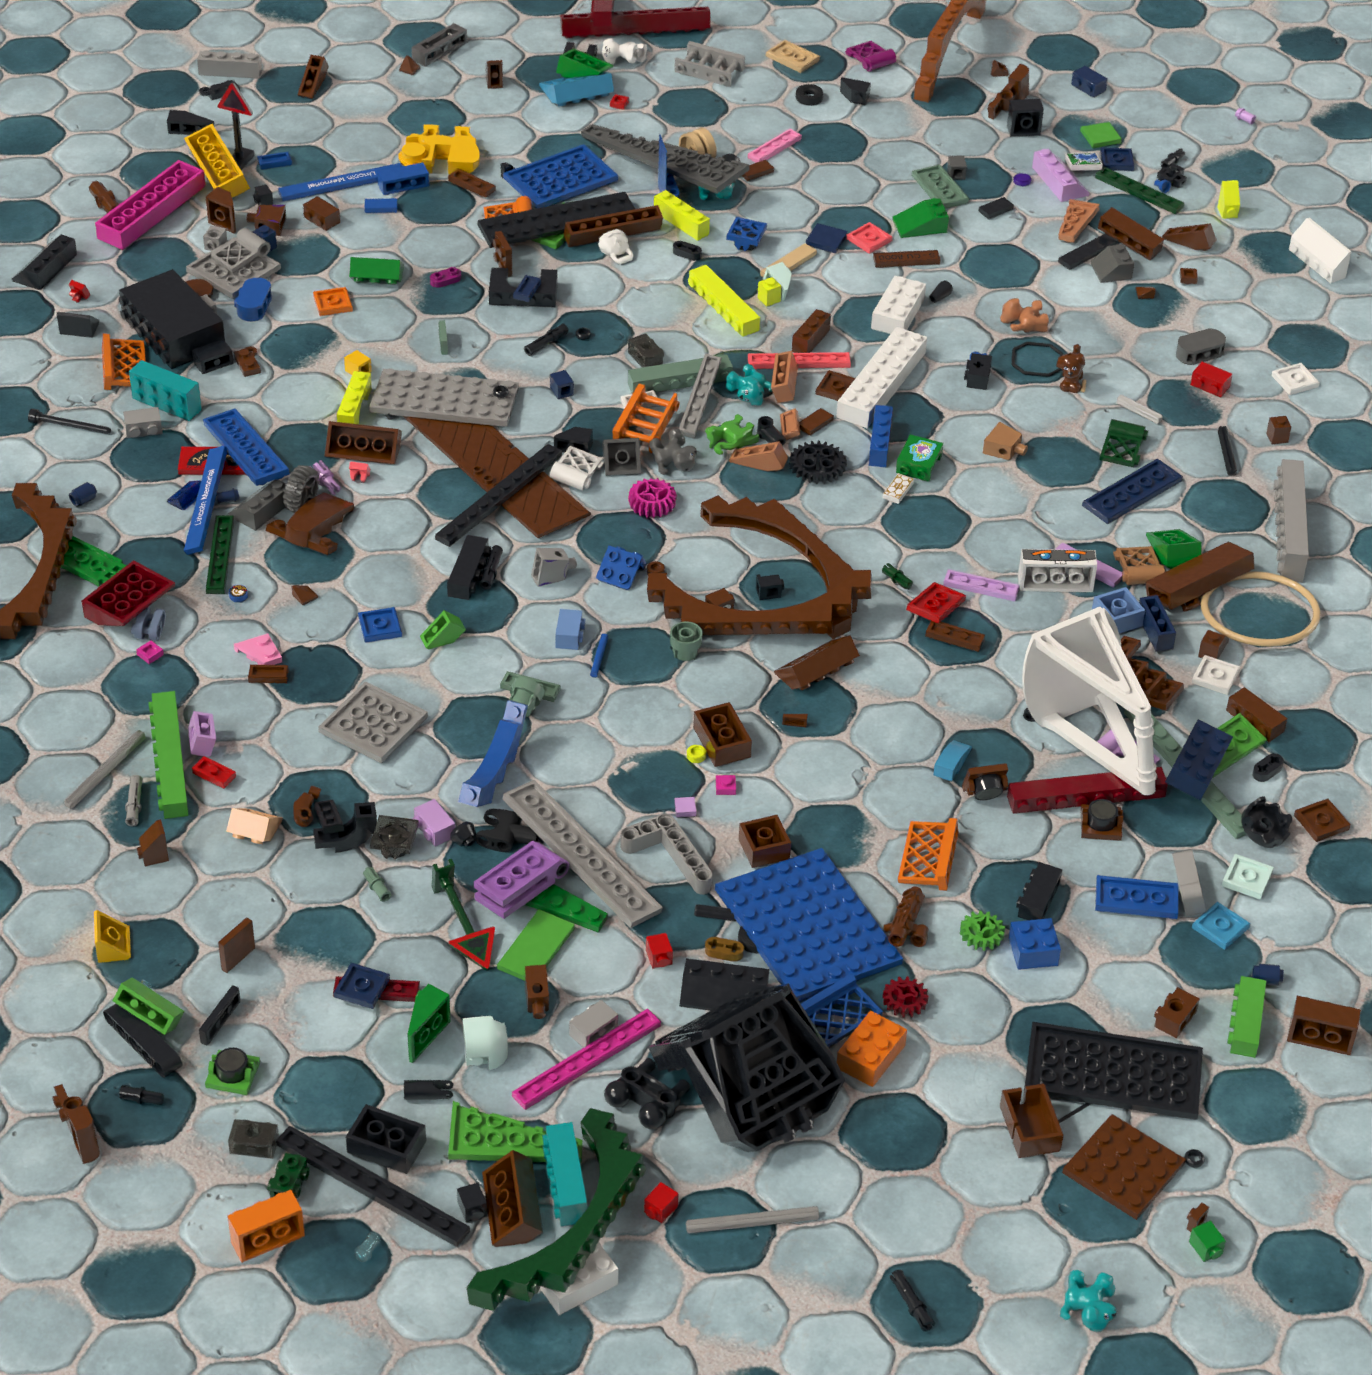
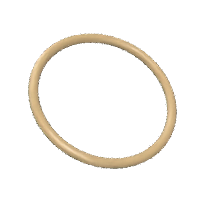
M1249 571L1231 581L1265 579L1287 585L1298 591L1308 600L1313 610L1312 621L1303 631L1279 639H1259L1240 635L1222 626L1210 613L1208 601L1215 589L1203 594L1201 598L1202 613L1215 630L1230 639L1249 645L1272 647L1298 642L1309 636L1316 629L1320 621V607L1310 591L1289 578L1267 572Z

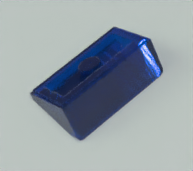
M189 481L167 499V503L180 510H186L197 500L201 481Z

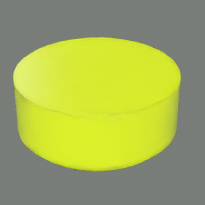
M691 745L687 749V759L692 763L703 762L706 759V749L701 745Z

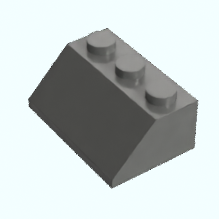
M273 480L230 511L228 515H233L236 521L256 531L285 508L283 496L286 483L280 480Z

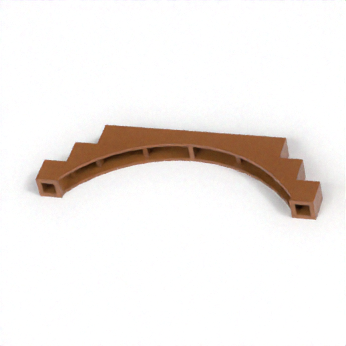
M986 0L950 1L928 36L927 52L921 60L920 77L915 83V100L927 103L930 101L944 55L956 27L966 12V16L981 19L985 12Z

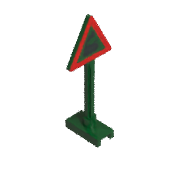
M449 859L448 865L438 868L437 864H433L431 888L434 894L441 891L446 892L466 934L465 936L450 940L448 945L488 971L495 927L492 926L477 932L474 931L453 888L455 870L453 860Z

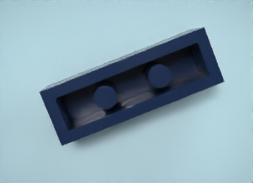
M1158 595L1141 597L1139 603L1145 609L1143 627L1155 652L1173 649L1176 631Z

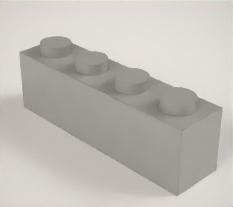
M200 51L197 58L199 75L260 79L262 72L261 54Z

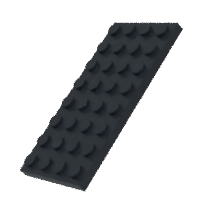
M1032 1022L1024 1091L1025 1086L1044 1084L1051 1098L1197 1120L1203 1047Z

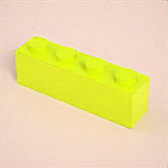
M667 190L654 196V206H659L663 219L697 241L709 235L710 218Z

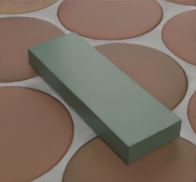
M509 671L506 672L500 683L501 689L510 691L516 678L526 677L532 679L543 687L545 694L542 699L550 702L556 700L561 690V685Z

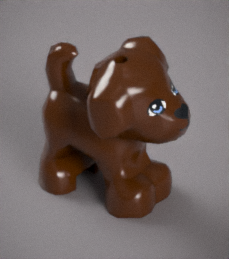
M1079 344L1074 345L1072 353L1064 354L1058 357L1056 367L1062 369L1063 376L1065 377L1060 383V389L1065 392L1078 393L1081 391L1079 380L1083 379L1085 358L1080 353L1081 346Z

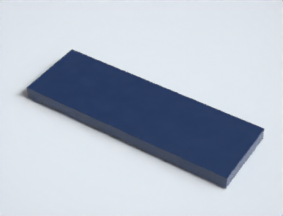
M1157 458L1083 501L1082 506L1106 524H1109L1180 483L1183 476Z

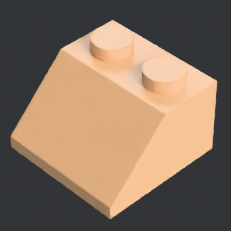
M232 808L226 832L233 833L232 837L244 839V837L251 838L253 843L263 844L264 841H271L283 818L248 808Z

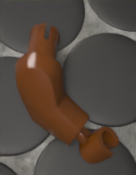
M311 786L308 793L304 792L294 802L293 813L297 825L305 827L311 824L313 815L310 808L314 799H318L321 788Z

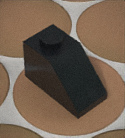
M841 77L840 92L850 103L866 105L870 97L871 83Z
M574 427L554 435V447L562 450L564 453L570 446L587 453L590 452L593 443V429Z

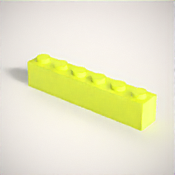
M707 265L689 271V285L736 332L744 337L760 331V316Z

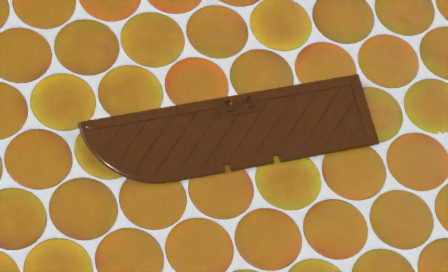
M403 416L486 492L529 459L517 447L512 448L514 445L492 425ZM544 471L501 505L537 538H541L591 515L584 506Z

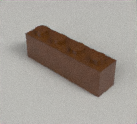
M1113 207L1100 217L1098 229L1117 239L1146 259L1152 260L1161 252L1164 243L1162 237Z

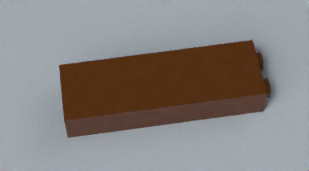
M1228 541L1146 581L1147 597L1158 595L1162 605L1172 610L1253 570L1254 553Z

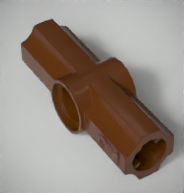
M96 180L91 183L89 191L95 198L99 209L103 208L106 213H109L119 205L115 200L113 192L111 190L108 191L101 182Z

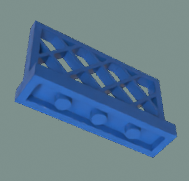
M852 974L801 1003L813 1024L827 1026L826 1033L819 1032L822 1038H825L828 1048L855 1031L867 1015L861 1013L862 1007L871 1008L880 1016L883 1014V1011L856 984L857 979ZM855 992L860 997V1001L849 1000L848 996ZM835 1003L844 1004V1011L831 1009L832 1005ZM847 1005L858 1006L859 1013L846 1011ZM819 1013L828 1014V1021L815 1019V1015ZM830 1016H843V1022L830 1021ZM845 1018H857L858 1022L847 1024L845 1023ZM829 1027L842 1028V1031L839 1034L829 1033Z

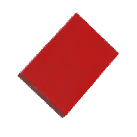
M933 582L907 604L906 610L939 624L965 601L966 595Z

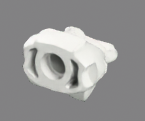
M618 229L612 230L599 238L598 246L601 252L611 257L614 262L621 265L632 261L633 253L629 248L628 238L623 231ZM625 252L629 254V255L624 256V257H621V258H619V259H617V257H616V256H619V255L624 254Z

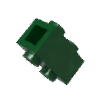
M285 1153L282 1161L279 1160L277 1163L274 1178H270L267 1190L270 1192V1198L278 1193H284L292 1190L295 1198H299L302 1190L301 1185L303 1181H307L310 1173V1168L307 1167V1158L298 1154Z

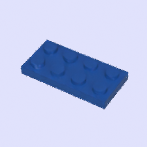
M1097 875L1095 911L1177 919L1178 883Z

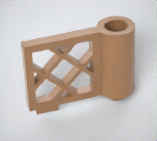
M1152 546L1116 548V551L1113 552L1115 560H1119L1122 566V580L1126 582V585L1146 584V581L1165 572L1164 566L1159 564Z

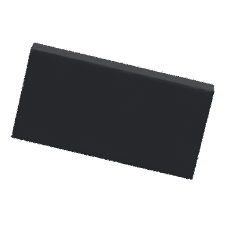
M1005 197L980 206L978 212L987 219H991L1013 210L1014 204Z

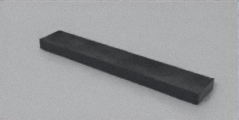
M1105 233L1059 257L1058 263L1071 270L1097 256L1108 246L1120 244L1121 242Z

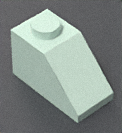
M783 262L767 267L763 280L773 277L781 285V301L785 300L792 274Z

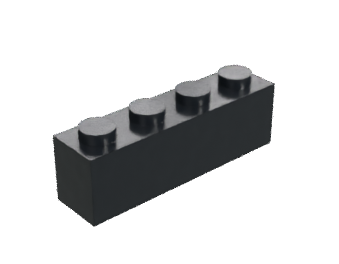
M466 536L447 582L448 597L469 600L471 594L475 593L476 582L480 581L481 570L485 568L486 558L491 553L488 538Z

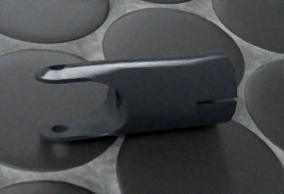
M404 1080V1100L450 1099L453 1097V1092L442 1089H451L454 1084L449 1080Z

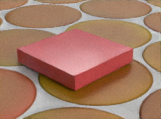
M870 222L847 234L848 241L869 254L892 242L893 236Z

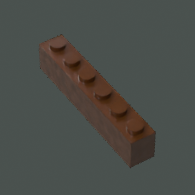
M655 205L565 222L564 237L568 247L599 242V238L603 234L616 229L623 231L626 236L661 230L663 216L659 206Z

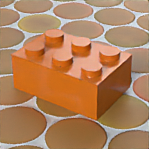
M870 1010L837 1052V1064L840 1071L874 1087L905 1047L907 1029Z
M292 1190L278 1193L272 1198L259 1201L250 1207L237 1210L227 1216L231 1244L241 1263L305 1237L302 1209Z

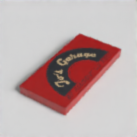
M181 447L178 474L203 475L209 449L216 447ZM227 453L222 475H246Z

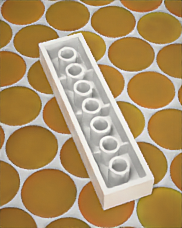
M896 327L838 400L836 418L868 428L874 421L875 405H886L925 355L927 337Z

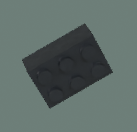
M365 1104L346 1135L347 1153L408 1174L426 1143V1125Z

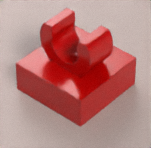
M71 280L68 284L71 289L69 296L73 297L72 301L78 303L81 297L88 299L91 295L86 285Z

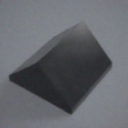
M57 312L59 334L93 338L99 325V319L91 315Z

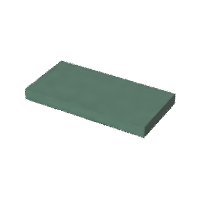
M940 164L912 171V177L931 199L940 198L945 209L969 203L967 195Z

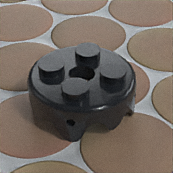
M1261 796L1250 803L1243 811L1241 816L1242 827L1247 836L1256 844L1266 848L1277 847L1291 834L1288 832L1293 818L1291 814H1284L1278 803H1265V796ZM1261 822L1265 823L1266 826H1267V828H1265V827L1261 824Z

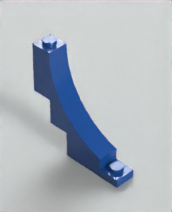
M507 700L504 717L499 721L488 752L473 776L462 783L458 802L474 807L492 803L495 786L504 781L507 764L515 762L527 712V704Z

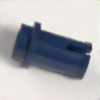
M232 488L229 491L217 492L218 504L240 500L238 489L234 490Z

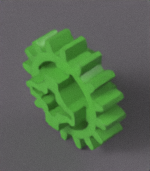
M979 910L977 915L971 912V917L966 915L964 921H961L960 935H962V941H968V947L972 944L975 945V950L979 947H982L983 951L986 950V947L992 950L994 949V944L999 946L1000 942L1004 940L1005 926H1002L1003 921H997V915L990 916L989 911L983 914Z

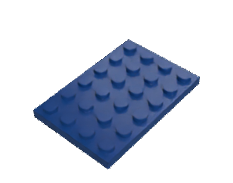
M583 144L503 173V178L522 196L529 197L532 201V206L537 209L618 181V174Z

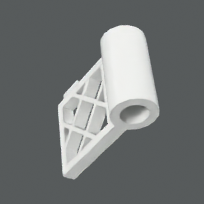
M570 446L560 460L554 463L550 472V478L583 491L585 488L588 489L591 483V476L596 469L600 470L604 462L600 457ZM580 469H587V470H588V473H587V472H584V471H582V470H580Z

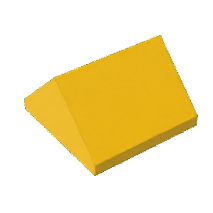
M95 910L94 933L98 963L130 959V926Z

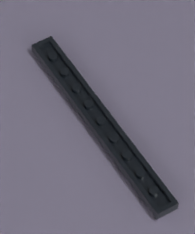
M550 444L545 445L437 532L435 540L448 547L452 546L562 456V450Z
M290 1125L276 1139V1146L291 1154H298L307 1158L308 1164L455 1247H458L470 1233V1226Z

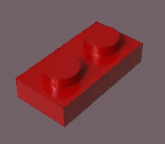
M205 756L192 767L193 774L223 789L236 778V771Z

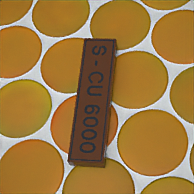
M938 250L873 253L876 268L940 264Z

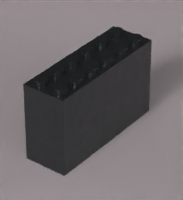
M173 269L119 289L120 297L118 300L122 309L120 311L122 319L129 323L138 336L145 340L147 346H150L154 353L162 358L163 363L167 364L171 369L192 362L193 349L222 339L225 340L223 320Z

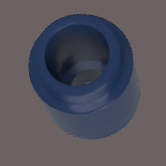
M86 482L73 489L69 493V499L74 506H82L96 498L97 489L93 484Z
M1259 963V965L1253 966L1252 978L1266 980V985L1278 986L1279 982H1283L1284 970L1280 969V965Z

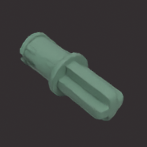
M366 867L363 875L369 883V888L375 891L380 901L385 902L389 900L392 894L385 886L384 879L379 877L373 867Z

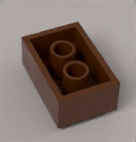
M730 702L694 711L693 728L714 767L751 758L752 740Z
M1297 995L1290 1020L1287 1042L1350 1056L1358 1031L1361 1009Z

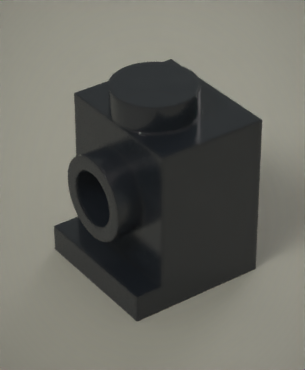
M779 574L769 576L756 575V591L759 600L781 598L782 590H784V581L780 579Z

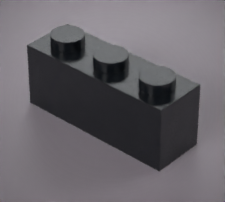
M1039 862L1036 869H1032L1029 878L1031 881L1030 883L1026 882L1023 889L1024 895L1023 897L1019 896L1016 908H1019V918L1025 920L1044 919L1061 883L1063 869Z

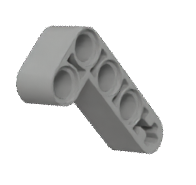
M1192 849L1172 853L1186 917L1206 913Z

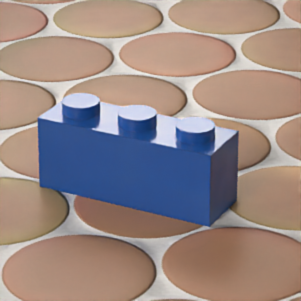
M424 163L377 171L378 186L383 195L429 186V172Z

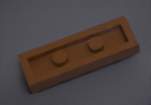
M457 169L448 175L449 182L484 198H487L496 191V185L461 169Z
M931 621L925 637L979 652L985 640V634L943 622L938 624Z

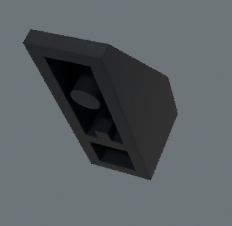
M169 111L167 118L168 134L191 135L210 124H213L215 128L214 121L188 111Z

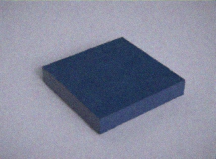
M1100 148L1102 168L1106 167L1113 171H1134L1131 148Z
M817 223L806 239V244L813 248L836 253L847 237V231Z
M351 962L334 991V998L373 1009L390 980V974Z

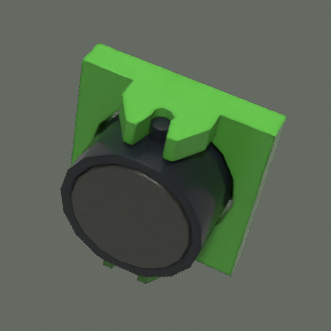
M236 1047L218 1050L216 1055L212 1054V1061H209V1074L205 1081V1088L248 1095L260 1064V1057L246 1055L242 1049Z

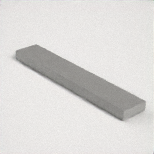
M706 353L704 355L679 427L681 433L686 437L695 439L721 363V357Z

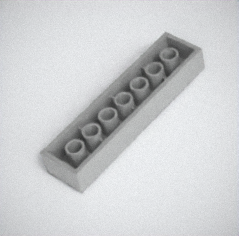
M1282 459L1281 466H1277L1276 476L1278 480H1274V490H1277L1274 494V502H1277L1275 504V513H1278L1275 518V525H1278L1276 527V537H1279L1277 538L1276 549H1279L1277 551V561H1280L1278 562L1277 573L1295 582L1303 583L1309 557L1304 461Z

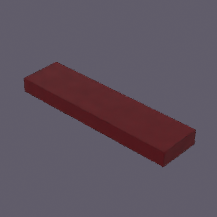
M336 976L333 997L334 991L340 983L342 977ZM390 979L378 1000L415 1002L416 995L420 990V981Z

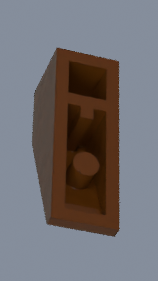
M310 54L297 94L299 97L313 99L325 80L329 68L325 57Z
M1211 223L1169 228L1162 236L1164 240L1194 250H1209L1217 241Z

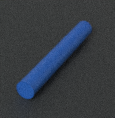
M605 633L601 634L590 676L594 678L598 675L608 640V635Z

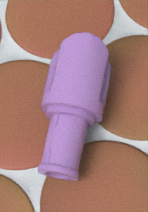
M319 460V464L317 462L314 463L313 468L318 471L319 485H325L332 495L336 494L335 491L338 493L341 487L334 481L331 470L322 460Z

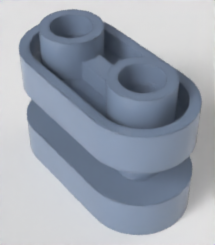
M150 608L143 610L136 616V622L131 627V634H134L136 639H144L145 634H149L150 640L158 641L165 624V610L156 609L154 614H151Z

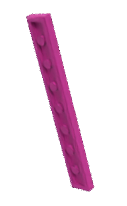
M647 1008L512 1091V1097L524 1110L530 1108L659 1028L661 1021Z

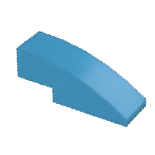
M955 740L950 742L937 759L933 775L952 782L954 776L961 770L972 746Z

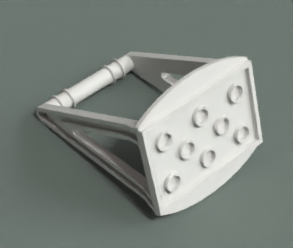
M1097 607L1032 634L1025 654L1022 684L1025 702L1034 720L1041 727H1046L1056 732L1143 795L1153 794L1156 790L1155 780L1157 774L1155 772L1156 764L1153 753L1154 728L1152 726L1154 725V720L1151 718V705L1122 650L1120 635L1111 615L1105 608ZM1116 703L1135 715L1133 725L1135 727L1134 735L1136 736L1137 745ZM1093 705H1099L1124 758H1119L1064 718Z

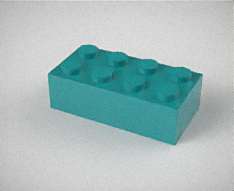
M143 360L129 371L132 399L152 407H159L160 410L190 421L202 410L199 382Z
M573 1122L546 1126V1134L542 1135L544 1158H546L547 1176L550 1178V1193L554 1202L555 1219L560 1220L561 1226L574 1225L587 1210V1199Z

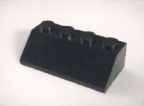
M60 234L12 278V281L41 290L77 255L75 238Z
M686 958L679 1007L711 1011L732 999L745 998L744 995L746 993L768 988L770 969Z

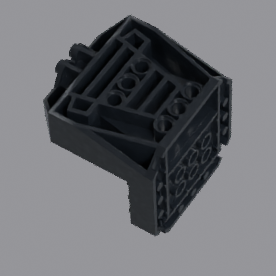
M789 983L754 990L744 995L745 998L732 999L655 1041L656 1045L652 1044L648 1047L659 1071L668 1070V1072H671L675 1069L677 1071L683 1068L686 1069L720 1142L746 1152H757L769 1144L780 1140L787 1143L796 1138V1131L801 1129L802 1133L814 1128L815 1118L829 1110L845 1082L832 1052L793 993Z

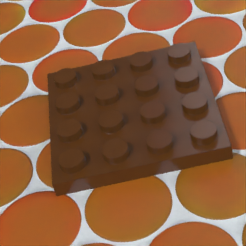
M1111 1114L1063 1167L1062 1173L1137 1220L1185 1165L1186 1159L1114 1114Z

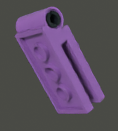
M531 841L474 881V888L478 890L475 893V900L505 919L554 884L555 878L560 879L564 877L568 872L569 862L539 842Z

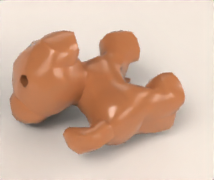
M1013 298L1002 307V315L1000 316L1002 323L1009 324L1012 321H1020L1018 325H1010L1011 330L1015 332L1021 330L1024 332H1047L1049 324L1048 315H1040L1039 310H1042L1041 300L1033 301L1031 307L1022 308L1020 300Z

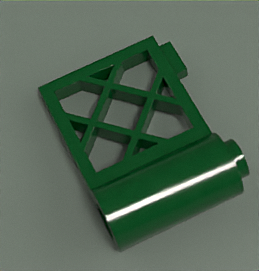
M1111 419L1099 460L1134 468V465H1138L1141 456L1138 453L1143 440H1147L1148 430H1146V426ZM1115 439L1118 440L1119 443L1112 445L1109 440ZM1133 443L1137 445L1130 449L1126 444ZM1122 446L1126 451L1119 453L1116 448ZM1111 450L1115 454L1113 456L1105 455V453ZM1129 454L1132 458V461L1125 460L1123 456Z

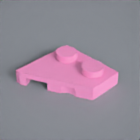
M268 633L234 644V650L237 653L240 651L245 653L248 659L257 662L258 665L282 663V656Z

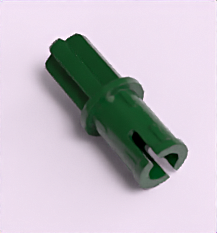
M890 563L883 566L882 573L890 577L893 583H898L904 589H911L913 582L904 575L903 571L897 570Z

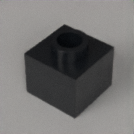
M267 184L254 187L255 194H253V199L256 204L258 203L259 206L273 205V194Z

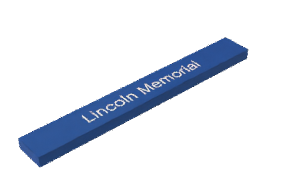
M397 163L278 188V193L284 202L378 182L377 171L402 167V165Z
M225 445L209 449L184 547L186 555L203 551L227 455Z

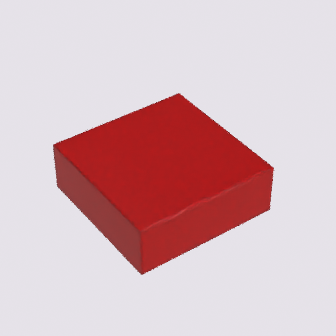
M615 94L610 101V107L624 110L629 103V97Z

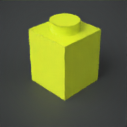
M773 277L758 282V299L766 307L780 302L781 285Z

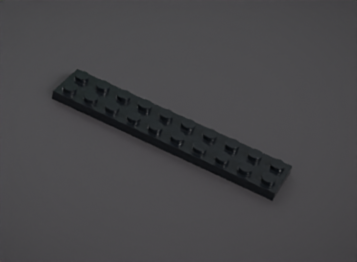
M624 191L478 220L477 225L489 248H493L495 232L502 231L508 244L563 234L565 222L629 211L635 208Z

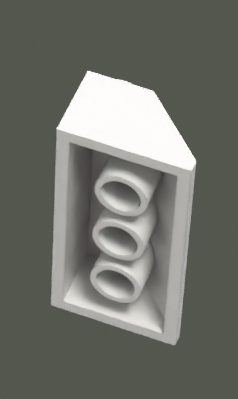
M1307 218L1291 236L1289 250L1330 284L1346 278L1351 251L1311 218Z

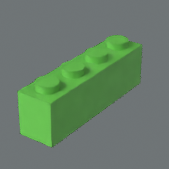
M1241 976L1240 983H1235L1233 996H1237V1000L1233 999L1231 1012H1235V1016L1231 1015L1229 1028H1233V1032L1229 1031L1227 1044H1231L1230 1053L1256 1058L1266 980Z

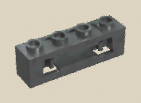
M455 23L414 45L412 47V59L424 67L430 65L466 44L467 29Z

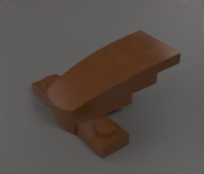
M323 492L299 508L287 524L285 521L277 519L266 525V531L285 538V540L295 545L308 547L329 555L337 551L338 543L321 536L331 533L333 525L343 522V515L353 511L354 503Z
M1123 636L1121 638L1122 650L1150 705L1167 711L1184 690V683L1167 679L1166 672L1150 669L1148 662L1132 659L1131 657L1141 647V640Z

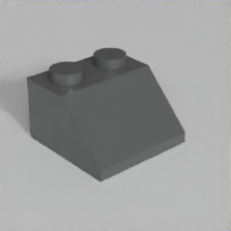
M1124 244L1108 246L1091 260V265L1100 283L1132 279L1134 262Z
M639 438L608 439L602 441L605 475L641 474Z

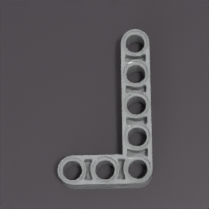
M661 814L622 829L620 848L623 852L631 854L662 843L696 893L704 895L711 891V870L672 815Z

